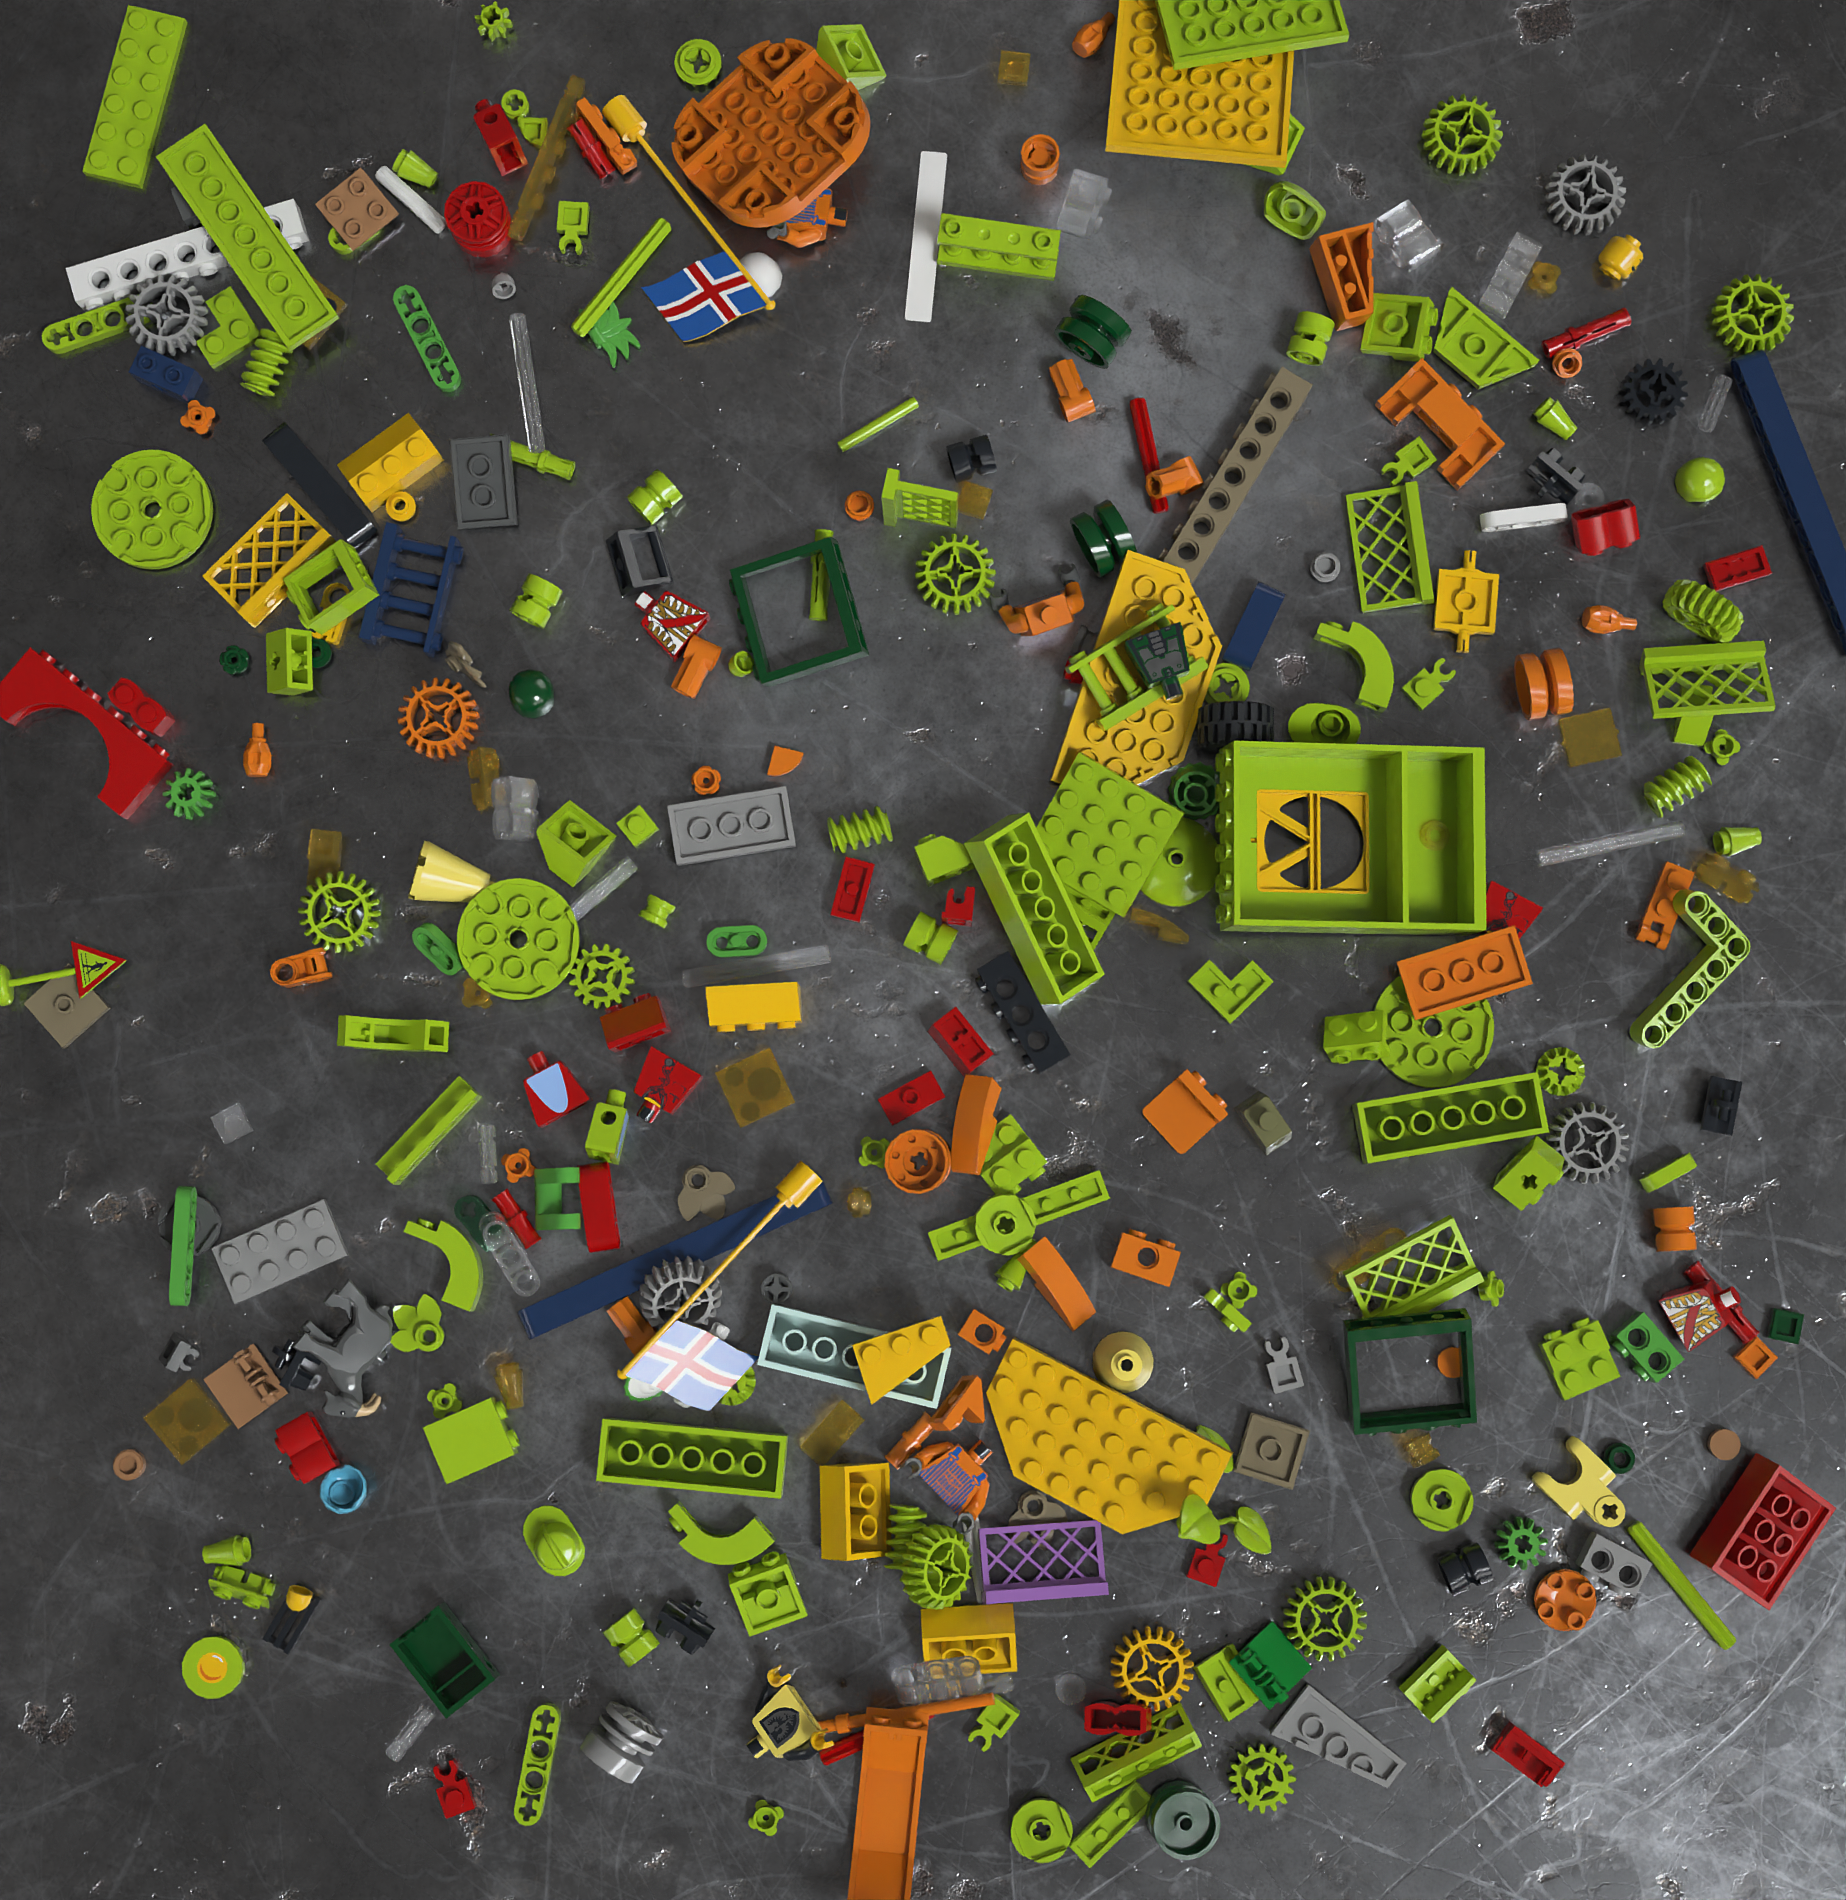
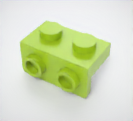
M1378 1010L1325 1017L1323 1048L1331 1062L1346 1064L1356 1060L1366 1059L1373 1061L1389 1057L1390 1048L1386 1043L1387 1015L1385 1011Z
M1441 1645L1399 1689L1432 1723H1435L1462 1695L1469 1691L1470 1687L1476 1682V1679L1445 1646Z

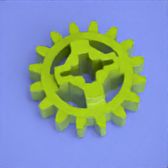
M594 944L592 946V953L585 949L581 950L584 958L582 960L576 958L575 963L578 967L577 969H571L569 972L576 976V979L569 982L570 986H578L579 988L574 993L575 997L584 995L583 1004L587 1006L591 1001H594V1008L599 1010L601 1003H604L606 1008L612 1007L611 1001L614 1000L622 1004L620 996L622 994L630 996L631 994L626 988L627 984H635V980L628 976V974L635 972V969L633 967H626L630 958L625 956L620 959L622 950L616 948L612 953L610 952L609 944H605L601 951ZM608 957L613 959L614 961H611L608 964L599 963V961H597L596 958ZM587 965L589 968L588 978L583 981L582 975ZM599 970H602L604 973L609 971L606 975L608 981L604 984L600 981H595L598 978L597 972ZM621 971L622 980L617 988L615 985L616 975ZM600 989L605 990L608 996L598 997L590 993Z
M1259 1743L1258 1750L1255 1751L1251 1745H1247L1248 1754L1244 1755L1238 1751L1236 1754L1240 1760L1239 1763L1230 1762V1767L1235 1770V1773L1228 1774V1780L1236 1783L1230 1787L1232 1793L1240 1792L1236 1800L1239 1804L1248 1801L1247 1809L1249 1811H1252L1255 1805L1258 1806L1260 1813H1264L1268 1805H1270L1273 1811H1277L1276 1802L1280 1801L1286 1804L1287 1801L1284 1794L1294 1793V1790L1288 1785L1296 1781L1295 1775L1288 1774L1294 1766L1292 1763H1283L1287 1755L1282 1752L1277 1756V1748L1274 1745L1268 1751L1265 1750L1263 1743ZM1256 1758H1261L1260 1762L1256 1764H1248L1250 1761ZM1275 1762L1281 1769L1282 1780L1273 1773ZM1265 1771L1268 1781L1262 1780L1259 1785L1255 1776L1256 1774L1262 1775ZM1241 1776L1249 1780L1251 1784L1249 1793L1242 1786ZM1275 1791L1273 1795L1262 1798L1265 1793Z

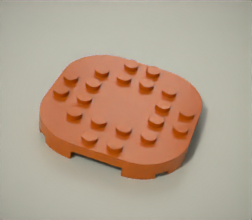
M785 38V42L774 44L770 40H766L742 52L737 56L740 65L699 103L692 98L678 115L673 127L676 131L675 140L671 142L673 155L686 177L726 217L742 226L754 228L770 227L785 222L800 213L857 160L869 137V111L851 81L847 82L818 55L815 48L793 38Z

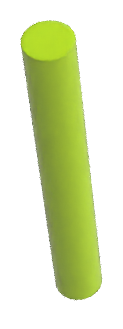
M914 397L909 398L838 441L839 448L842 452L847 451L918 408L919 405Z

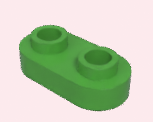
M425 922L413 931L412 939L417 949L441 972L446 975H454L464 968L459 957L457 945L436 925Z
M745 925L717 927L708 934L706 943L708 950L718 958H733L760 955L766 949L768 940L765 932L760 927ZM750 936L758 938V943L754 947L747 945V939ZM720 938L728 940V945L725 948L721 949L717 946V941Z

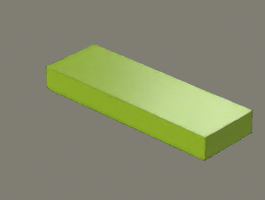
M1136 1780L1128 1784L1070 1841L1068 1846L1091 1868L1145 1815L1147 1803L1151 1795Z

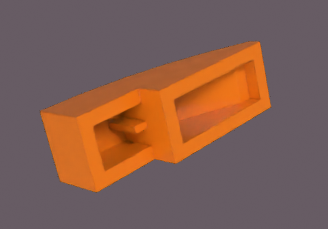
M965 1075L953 1128L951 1170L953 1172L980 1175L997 1124L993 1113L1002 1089L993 1077Z
M1046 1236L1017 1259L1036 1281L1034 1286L1073 1332L1096 1313L1083 1287Z

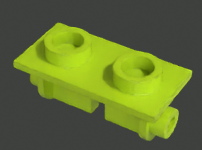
M225 1564L222 1567L216 1566L213 1577L217 1578V1580L210 1578L208 1580L210 1589L214 1591L213 1594L226 1600H230L231 1597L243 1600L242 1603L253 1609H260V1606L269 1609L270 1604L266 1595L272 1596L276 1584L271 1583V1579L250 1573L247 1582L242 1583L245 1571Z

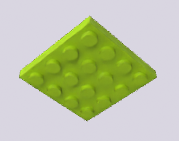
M1079 752L1036 828L1060 880L1124 918L1185 812L1084 753Z

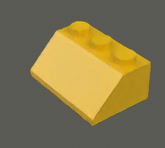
M407 413L338 463L337 466L373 513L387 502L390 495L405 490L442 463L444 459L412 416Z
M798 982L705 987L709 1025L717 1027V1032H735V1026H747V1031L765 1030V1025L777 1024V1029L796 1028L795 1023H802L801 991Z
M889 1463L820 1465L821 1559L851 1561L884 1557L885 1553L891 1551V1546L886 1544V1540L891 1539V1533L887 1531V1528L891 1527V1520L888 1519V1516L891 1515L889 1506Z
M1013 1603L944 1607L938 1610L931 1608L921 1609L925 1677L1017 1672Z

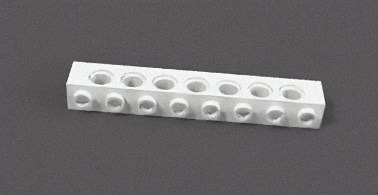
M294 199L264 207L274 224L280 227L281 234L292 250L301 247L304 242L309 241L300 208ZM202 226L68 267L66 272L75 302L83 310L91 311L104 306L105 303L128 298L130 294H138L137 285L143 286L144 289L147 288V278H150L155 284L158 283L157 278L159 275H163L166 282H168L171 275H174L178 283L182 279L189 281L190 277L197 275H212L218 271L217 269L226 266L231 267L221 251L216 254L211 253L216 243L205 227ZM187 253H195L193 260L183 262V258ZM166 261V266L163 270L155 271L157 263ZM131 270H138V274L134 279H126L127 274ZM109 278V284L105 288H98L101 280Z

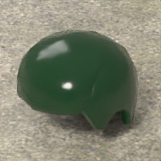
M533 669L520 671L514 675L509 684V699L513 709L522 717L537 718L545 715L554 704V689L551 680L542 671Z

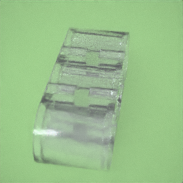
M1517 231L1477 307L1504 320L1544 244Z
M498 1212L486 1213L479 1221V1229L486 1245L514 1291L523 1297L533 1295L540 1287V1280L533 1264L503 1215ZM498 1224L502 1226L501 1230L496 1234L487 1233L492 1225ZM514 1249L517 1251L515 1256L510 1259L502 1258L507 1250ZM521 1275H531V1278L528 1282H517L518 1278Z
M972 1656L904 1664L894 1669L891 1675L897 1701L904 1706L979 1695L984 1689V1680L979 1661Z

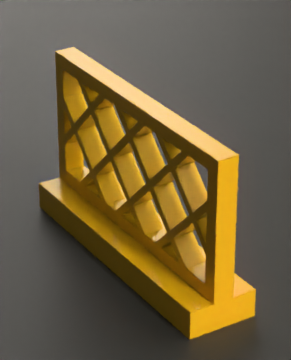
M286 493L202 577L252 627L256 628L287 597L286 591L288 588L283 578L334 544L336 540ZM290 504L295 509L294 521H280L281 512ZM313 526L317 530L309 540H300V527ZM280 527H294L293 541H279ZM264 528H274L273 542H259V533ZM279 547H293V556L288 561H278ZM259 548H273L272 562H258ZM243 549H252V563H238V554ZM258 568H272L271 578L267 582H257ZM231 569L229 584H218L213 579L221 570ZM237 569H251V583H237ZM236 589H250V598L240 606L236 602Z

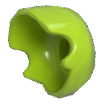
M1698 457L1685 462L1677 470L1675 477L1677 492L1688 502H1707L1713 500L1722 492L1725 484L1723 468L1714 459L1707 457Z

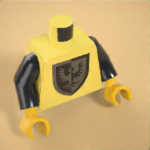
M779 1664L768 1671V1681L755 1707L756 1716L753 1718L752 1724L759 1734L746 1745L755 1758H759L770 1749L777 1758L784 1757L788 1761L809 1760L822 1751V1749L833 1746L834 1742H825L824 1736L828 1729L821 1728L794 1686H783L784 1683L791 1679V1675L788 1673L781 1677L779 1669L782 1666Z

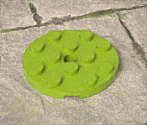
M162 450L137 451L122 457L112 464V468L106 473L102 481L99 480L91 505L93 525L102 544L121 561L142 569L168 568L181 563L195 553L208 535L213 518L212 496L206 481L198 470L182 457ZM152 502L158 503L161 507L154 518L148 517L145 514L146 506Z
M522 878L506 879L493 883L477 894L465 908L457 931L459 957L470 977L487 992L511 1000L536 998L556 988L573 968L580 946L578 923L567 901L549 886ZM517 930L523 931L527 936V942L521 948H515L510 942L511 934Z
M1399 976L1383 990L1373 1010H1384L1387 1015L1386 1043L1390 1048V1056L1380 1058L1382 1063L1399 1079L1415 1086L1441 1088L1461 1082L1482 1065L1492 1046L1494 1019L1487 999L1414 1020L1401 977ZM1428 1019H1435L1440 1024L1441 1029L1436 1036H1430L1425 1031L1424 1024Z

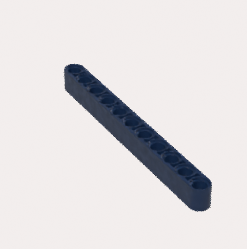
M1756 349L1732 358L1731 370L1846 654V551L1769 359L1764 350Z
M824 1182L798 1208L792 1205L788 1209L784 1205L753 1239L832 1204V1199ZM774 1195L519 1310L517 1313L528 1339L531 1340L640 1291V1284L645 1283V1274L653 1275V1266L663 1267V1259L669 1264L674 1262L675 1256L680 1261H684L689 1256L692 1262L698 1259L704 1262L737 1247L779 1200Z

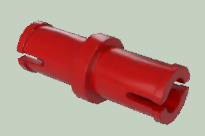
M583 118L566 128L582 150L580 152L581 156L588 159L599 179L606 177L607 173L609 175L615 170V167H613L601 149L602 143L600 140L596 141L584 123Z
M508 1188L491 1199L507 1220L506 1226L513 1229L525 1246V1249H528L542 1239L526 1217L528 1213L526 1210H521Z

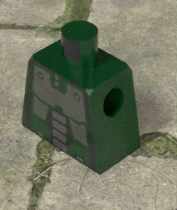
M1181 622L1125 641V651L1148 689L1161 685L1166 700H1171L1184 694L1178 678L1188 675L1190 669Z

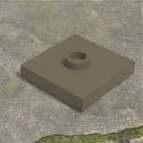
M68 963L62 969L72 968L74 966L71 963ZM76 975L50 979L23 1003L59 1045L65 1049L111 1009L94 989L80 999Z
M1250 1412L1233 1472L1293 1490L1310 1430Z

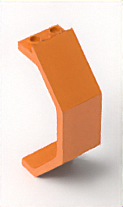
M867 1707L847 1900H910L929 1713Z

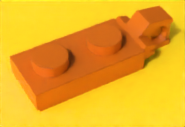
M585 97L577 101L576 119L583 118L584 123L596 141L600 140L602 143L601 149L609 161L613 162L622 175L637 167V160L631 149L623 148L617 132L612 127L608 128L603 122V116L599 108L595 104L591 105Z

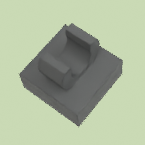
M173 1332L158 1359L165 1368L177 1372L179 1367L184 1371H190V1365L183 1362V1359L188 1354L198 1357L199 1352L191 1346L185 1337Z

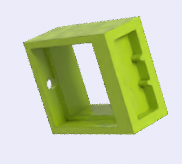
M339 539L283 578L288 588L286 594L289 600L300 611L298 615L299 620L306 629H313L321 635L379 596L356 549L342 539ZM339 566H342L354 590L319 613L307 589Z

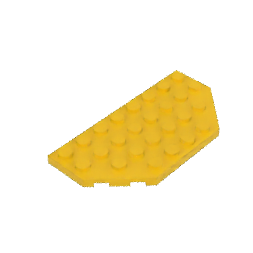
M1127 550L1093 650L1149 617L1146 611L1159 603H1162L1164 607L1172 604L1175 610L1166 615L1170 624L1181 622L1186 651L1189 656L1193 655L1195 659L1197 657H1204L1209 668L1181 684L1183 695L1171 700H1166L1165 695L1106 731L1101 730L1096 722V719L1102 716L1100 713L1102 709L1083 679L1050 777L1051 781L1062 783L1079 752L1084 753L1135 784H1139L1167 768L1184 761L1198 720V709L1203 705L1222 648L1185 569ZM1154 622L1140 632L1144 635L1158 630L1159 627ZM1123 641L1114 648L1137 687H1142L1144 691L1147 687L1124 648L1125 641ZM1102 654L1090 661L1091 669L1111 702H1115L1117 706L1126 702L1127 692L1105 655Z
M1015 1337L1012 1339L986 1392L1013 1476L1121 1534L1178 1518L1183 1500L1189 1495H1198L1208 1505L1234 1453Z

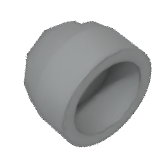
M501 272L493 276L491 289L496 298L507 299L515 293L514 280L508 273ZM506 283L507 286L502 288L501 284Z

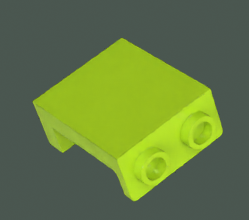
M495 1396L423 1427L446 1485L518 1453L516 1448L520 1446L518 1436L514 1429H508L505 1418L508 1417L507 1410L501 1400L497 1402Z

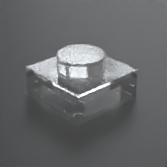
M239 1103L210 1117L225 1145L254 1131Z

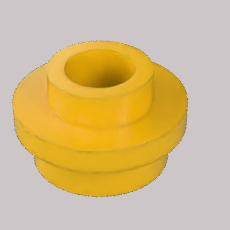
M395 492L387 499L386 511L395 521H407L415 514L416 502L407 492ZM399 501H403L406 504L403 510H396L395 508Z

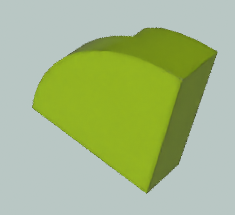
M518 117V125L525 140L536 148L547 150L548 119Z

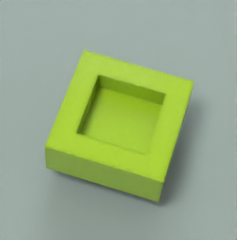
M641 805L616 823L635 848L659 830Z

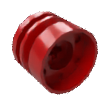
M471 181L461 184L450 193L445 203L444 217L457 245L464 252L474 257L486 258L502 251L512 237L513 221L504 198L499 191L485 182Z

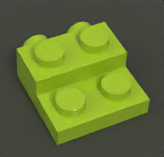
M1373 293V314L1366 321L1360 350L1363 354L1392 356L1394 360L1418 362L1421 358L1424 359L1425 354L1429 355L1432 350L1433 341L1432 337L1429 336L1430 326H1436L1438 309L1434 308L1435 305L1430 297Z
M1010 1114L996 1124L980 1175L995 1195L1000 1193L1016 1194L1022 1190L1018 1185L1027 1177L1032 1182L1046 1171L1043 1165L1047 1161Z
M1589 1317L1579 1319L1571 1323L1572 1329L1563 1333L1561 1329L1551 1331L1543 1335L1544 1341L1538 1343L1559 1394L1564 1401L1621 1377L1609 1351L1611 1349L1598 1320L1590 1321Z
M778 1552L767 1553L761 1558V1562L750 1565L748 1562H742L732 1568V1572L728 1573L729 1586L749 1637L808 1616L786 1553L781 1555Z

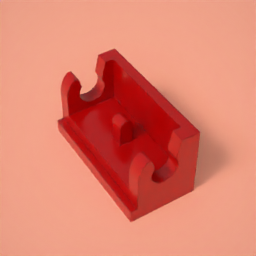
M967 886L963 903L961 898H957L956 903L954 902L953 888L948 891L945 912H942L941 917L942 923L972 927L975 887Z
M954 1007L932 1024L927 1031L964 1078L966 1074L970 1075L994 1054L957 1007Z
M1510 1721L1490 1747L1493 1752L1540 1787L1543 1785L1547 1787L1566 1764Z

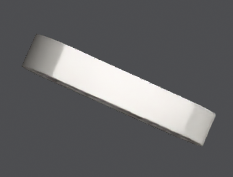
M1564 503L1491 511L1480 515L1481 530L1483 532L1551 525L1568 520L1567 508Z

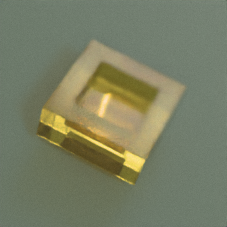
M1001 50L998 83L1027 86L1031 54Z

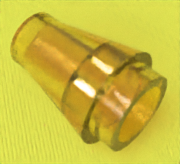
M510 1362L496 1366V1374L493 1377L504 1399L506 1409H516L524 1406L523 1369L520 1368L519 1362Z

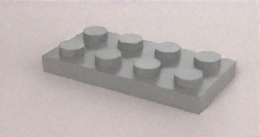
M786 786L667 806L677 866L796 847Z
M326 1199L211 1248L234 1304L243 1302L349 1256Z

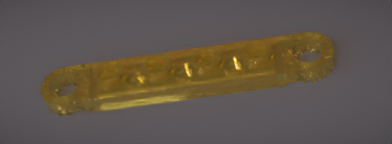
M575 75L570 77L566 85L568 90L565 89L564 98L561 97L518 202L519 209L516 210L511 220L513 224L509 226L508 237L520 242L523 240L535 210L539 211L543 205L545 198L543 191L546 183L551 184L556 168L553 166L557 156L562 157L566 148L567 141L564 140L568 132L566 128L577 121L578 115L575 113L576 102L581 100L585 88V79Z

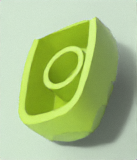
M1288 181L1274 183L1264 197V216L1274 226L1298 239L1306 240L1313 237L1326 217L1325 209L1315 198L1300 186Z

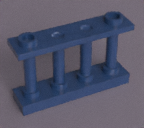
M386 522L372 579L379 596L366 604L359 638L364 643L375 646L377 638H382V636L423 644V652L428 657L434 658L435 650L439 651L442 646L443 634L440 633L455 566L461 563L463 557V547L460 546L461 543L454 536H450L448 547L405 538V534H402L403 530L398 524ZM408 550L445 558L441 575L399 567L398 563H395L398 552ZM398 578L438 587L435 603L430 604L393 596L389 592L391 580L395 581ZM389 607L431 616L428 632L424 633L385 624V621L382 620L384 609L388 610Z

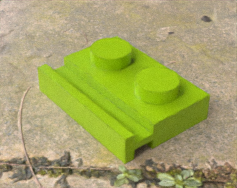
M1233 1643L1227 1644L1223 1649L1215 1652L1193 1667L1225 1722L1232 1720L1259 1700L1228 1663L1238 1654Z

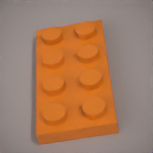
M1515 925L1396 961L1414 1020L1533 984Z

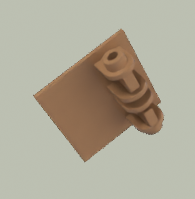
M359 168L315 204L324 218L335 228L352 251L356 250L399 215L362 168Z
M254 1343L245 1350L242 1349L233 1356L234 1358L203 1379L237 1429H240L288 1394V1391L279 1385L281 1381Z

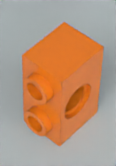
M1129 1229L1128 1234L1121 1232L1110 1267L1170 1287L1181 1252L1174 1250L1176 1244L1163 1239H1158L1157 1244L1145 1240L1147 1234L1133 1229ZM1143 1248H1150L1155 1255L1153 1263L1148 1266L1142 1265L1138 1260V1253Z

